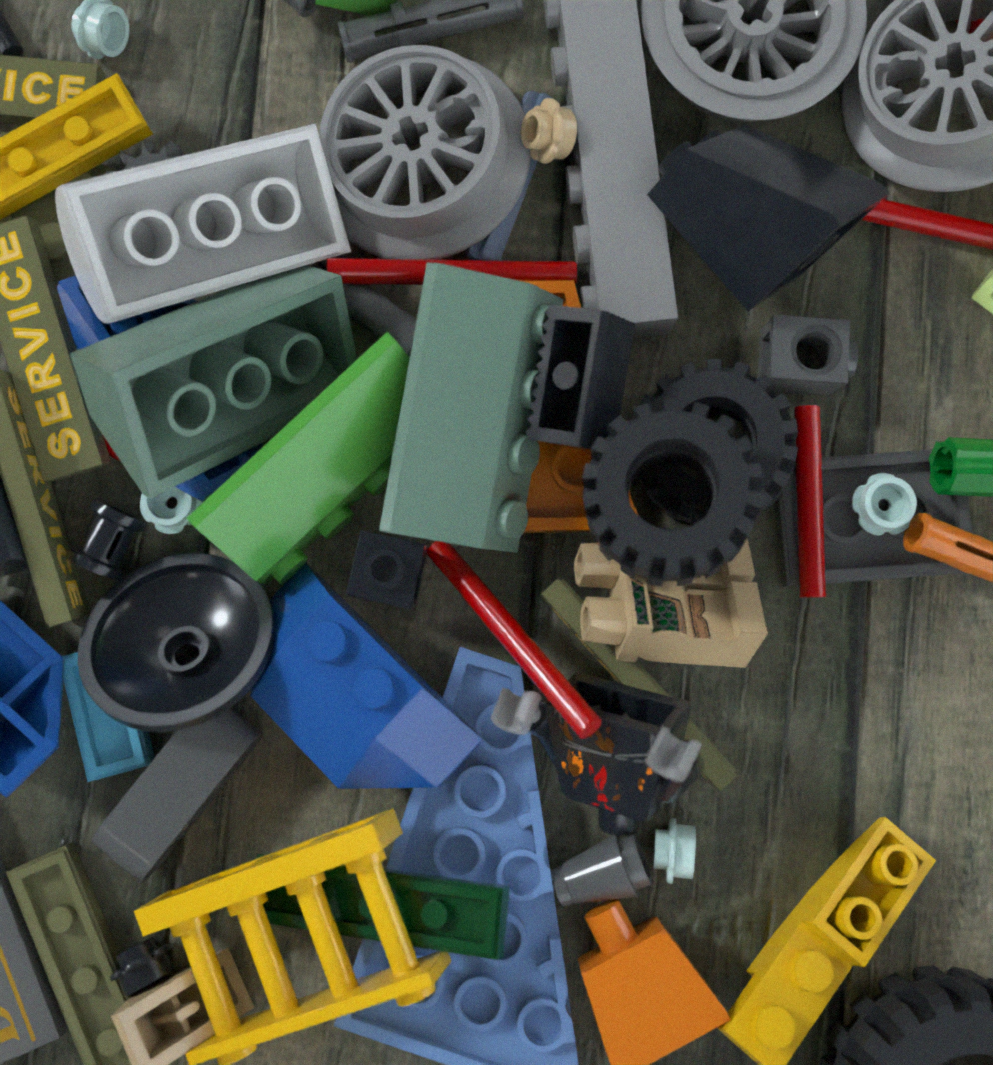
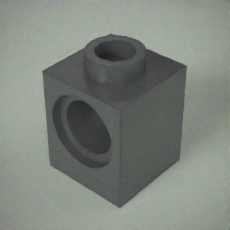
M773 315L760 330L757 379L762 373L774 382V392L831 396L846 385L848 378H853L858 363V345L856 341L850 340V320ZM797 345H808L818 352L821 359L820 369L807 368L799 361L796 354Z

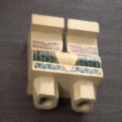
M748 538L736 557L731 562L727 561L723 564L718 573L707 579L704 575L693 579L692 584L677 586V581H663L662 586L647 584L648 578L638 574L633 579L621 572L620 565L612 559L610 562L600 551L599 543H582L579 547L574 561L576 584L578 587L607 588L608 598H585L580 616L582 641L614 645L616 662H636L638 657L654 662L746 668L768 634L757 582H752L755 572Z

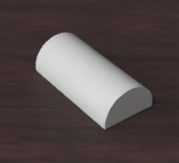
M316 123L57 187L55 192L58 221L75 275L92 310L106 324L351 252Z

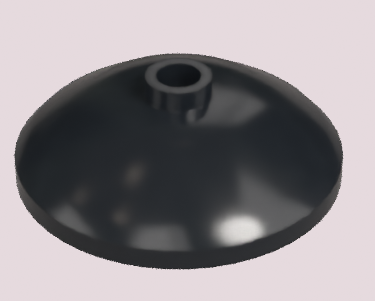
M186 553L164 557L147 563L115 583L101 597L88 616L78 646V669L83 686L88 695L107 716L130 728L150 732H169L205 723L227 711L240 701L263 673L274 645L275 618L273 609L261 584L255 582L232 560L212 554ZM198 656L191 663L183 665L188 658Z

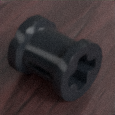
M93 499L89 508L94 514L77 548H69L65 557L96 574L113 580H120L123 570L119 565L135 533L143 532L147 523L116 507Z

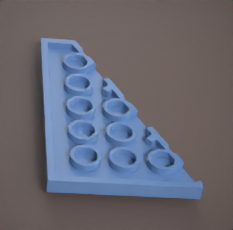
M459 647L443 699L485 740L439 788H412L400 824L403 834L395 839L386 869L510 886L504 955L494 960L448 952L451 963L436 981V990L428 997L402 1007L397 1006L395 999L337 1017L334 1027L445 1065H579L531 733L518 735L504 731L497 727L490 719L502 688H508L519 697L524 693L521 667ZM362 939L353 966L356 979L390 968L380 941ZM413 947L417 958L437 952V950Z

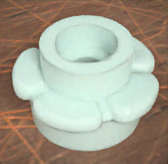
M84 0L75 10L71 23L72 32L78 47L83 51H87L89 57L93 59H102L104 55L115 57L124 50L129 38V21L122 8L113 5L111 0Z
M878 473L870 476L867 484L858 486L852 497V509L859 514V525L866 532L876 536L883 535L885 532L896 535L906 530L917 507L916 495L911 486L904 480L888 473ZM881 499L889 503L887 511H882L878 507Z
M173 487L151 499L142 493L140 510L143 518L147 522H153L159 532L176 534L180 533L185 525H192L187 517L202 502ZM171 497L177 499V506L173 509L167 507V500Z
M671 818L668 823V830H655L653 869L665 870L666 882L669 884H673V877L693 879L696 827L676 824V818Z

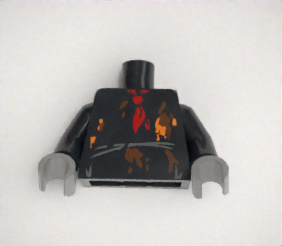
M575 672L568 679L569 683L602 720L600 727L592 735L581 739L549 700L546 703L541 701V696L538 692L525 691L519 697L508 688H502L490 718L491 721L502 730L513 734L525 735L530 732L537 736L554 767L557 769L561 792L568 799L598 808L599 828L607 834L620 836L631 833L637 826V820H649L661 803L675 802L703 773L704 760L699 754L702 743L694 739L690 742L684 739L691 713V702Z

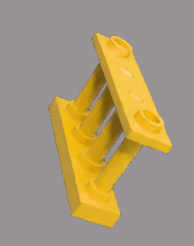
M394 808L166 891L134 910L143 936L168 927L173 937L180 936L215 1032L214 1035L185 1053L189 1065H196L214 1058L217 1059L219 1065H229L253 1053L257 1049L256 1044L395 999L399 1007L411 1005L428 997L436 990V981L451 963L449 953L437 951L417 958L381 863L387 858L384 848L403 834ZM345 864L348 874L356 873L390 964V968L356 979L321 884L327 880L324 871ZM284 885L289 896L296 894L330 986L328 989L299 999L296 997L263 904L268 901L266 892ZM227 907L230 917L237 915L271 1007L242 1018L238 1016L206 924L211 921L209 913Z

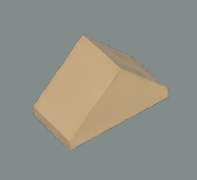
M229 948L217 951L216 955L240 1018L252 1010L254 1005ZM190 965L136 991L111 1015L131 1065H168L215 1034Z

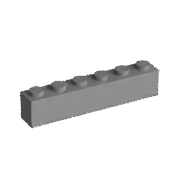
M544 0L547 29L557 28L559 47L551 48L554 87H565L567 106L560 107L571 109L577 121V136L572 149L574 165L566 166L565 177L569 204L579 203L582 223L580 226H573L575 260L577 264L587 263L589 286L580 288L581 308L609 311L620 316V318H625V320L635 323L633 338L670 334L678 319L665 215L647 196L649 191L660 180L637 2L636 0Z

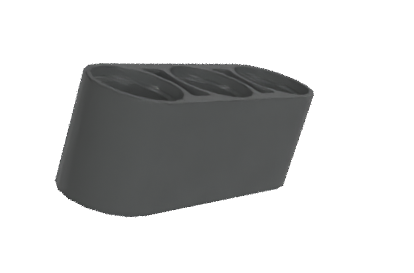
M232 708L205 723L177 730L97 829L91 839V843L136 880L144 883L166 860L262 738L263 733Z

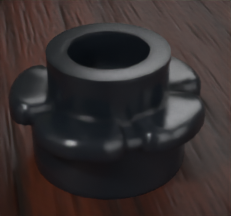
M153 937L117 955L116 959L121 969L110 975L111 982L118 979L127 997L175 970L168 955V951L173 949L172 946L166 944L158 948Z

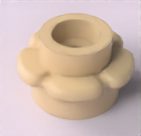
M546 98L541 102V106L537 105L527 112L521 126V140L523 145L530 149V156L533 160H539L543 164L550 163L553 159L562 160L570 154L574 147L577 136V121L571 109L560 107L558 101L553 98Z

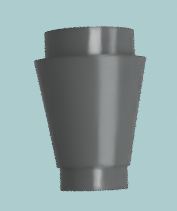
M636 834L623 838L611 835L564 862L561 866L551 869L553 886L563 907L572 904L578 905L639 897V889L652 885L649 866Z

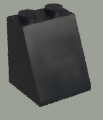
M742 125L723 134H720L718 130H714L694 146H691L688 141L679 145L660 164L658 169L663 176L649 191L647 196L745 309L750 311L801 277L890 193L879 182L750 126Z

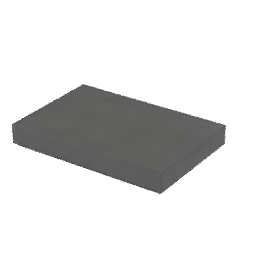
M932 449L822 457L826 584L965 574V572L919 553L905 550L903 546L905 530L896 535L885 532L880 536L866 532L858 523L859 514L852 509V497L856 488L860 485H866L868 478L872 475L888 473L904 480L913 489L917 500L914 516L917 513L924 512L932 515L935 519L972 533L968 496L937 495L929 483L930 464L928 459ZM795 461L787 485L775 501L782 587L799 586ZM881 499L878 507L882 511H887L889 503Z

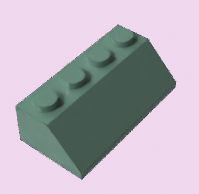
M427 262L379 531L481 549L518 552L520 537L523 535L528 521L526 503L531 475L538 464L540 455L538 441L530 440L526 434V431L532 427L527 418L534 413L530 404L536 400L532 391L538 387L534 378L541 373L536 366L543 359L538 351L545 346L540 338L547 333L543 326L549 319L545 310L551 305L562 306V298L531 283L441 263Z
M308 265L231 287L70 353L90 417L143 495L150 499L273 438L357 360L341 275Z

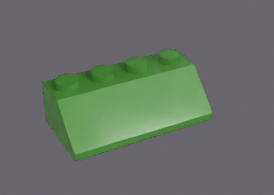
M386 332L187 517L189 522L255 582L268 585L274 579L280 584L287 581L308 560L303 551L321 535L326 540L331 539L352 520L355 514L350 507L367 491L372 496H376L387 488L410 357L398 342Z

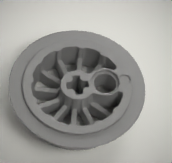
M642 0L641 16L645 40L656 66L684 99L709 115L730 121L748 122L773 120L799 113L815 105L835 90L850 72L860 53L866 31L867 6L866 0H805L811 12L783 15L784 11L800 0H724L721 2L710 0ZM683 15L687 16L695 25L683 26ZM749 20H752L753 22L750 25L746 24ZM814 32L816 34V44L809 43L790 34ZM714 43L701 53L695 47H691L693 45ZM722 56H727L729 60L724 72H717L710 67L711 64ZM782 56L802 64L793 71ZM759 61L774 80L770 78L762 79ZM738 62L744 64L747 81L732 77Z
M894 0L880 14L864 37L860 53L843 82L841 110L843 123L853 147L860 157L880 175L906 187L932 192L969 190L993 183V120L990 121L986 118L980 105L984 96L993 101V0ZM959 19L956 32L949 33L944 22ZM985 19L973 33L969 34L971 21ZM932 30L936 41L933 42L919 33ZM962 71L963 76L950 78L951 73ZM914 78L920 80V88L907 95H903L902 89L894 88L898 82L904 79ZM936 110L940 111L936 131L928 132L916 128L926 115ZM968 111L975 128L949 133L953 114H961Z
M428 45L401 46L380 52L349 72L331 95L324 110L319 131V138L348 241L360 249L384 259L437 260L470 248L497 228L512 210L522 192L531 158L530 149H527L521 140V126L525 114L513 92L499 77L482 65L463 58L454 52ZM427 90L421 103L417 106L416 94ZM403 95L404 105L401 109H397L391 100ZM383 108L388 118L382 119L372 114L376 110ZM464 121L471 122L465 128L466 136L458 139L449 138L447 132L454 124ZM361 130L373 134L371 136L360 137L362 133ZM416 143L421 144L420 148L412 151L411 146ZM369 158L353 170L351 160ZM457 166L470 171V173L459 185H454L444 172L447 167ZM385 174L374 197L370 198L362 193L366 187ZM436 180L446 194L433 201L424 203L423 185ZM403 181L409 182L410 204L407 206L392 205Z

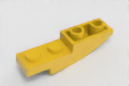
M886 817L878 818L828 868L771 936L746 970L752 978L727 1012L731 1020L717 1027V1029L758 1065H787L853 966L865 968L936 860Z

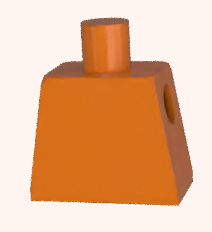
M619 899L607 900L585 914L584 918L598 947L580 956L578 963L610 1065H649L731 1020L715 992L657 916L649 918L633 927Z

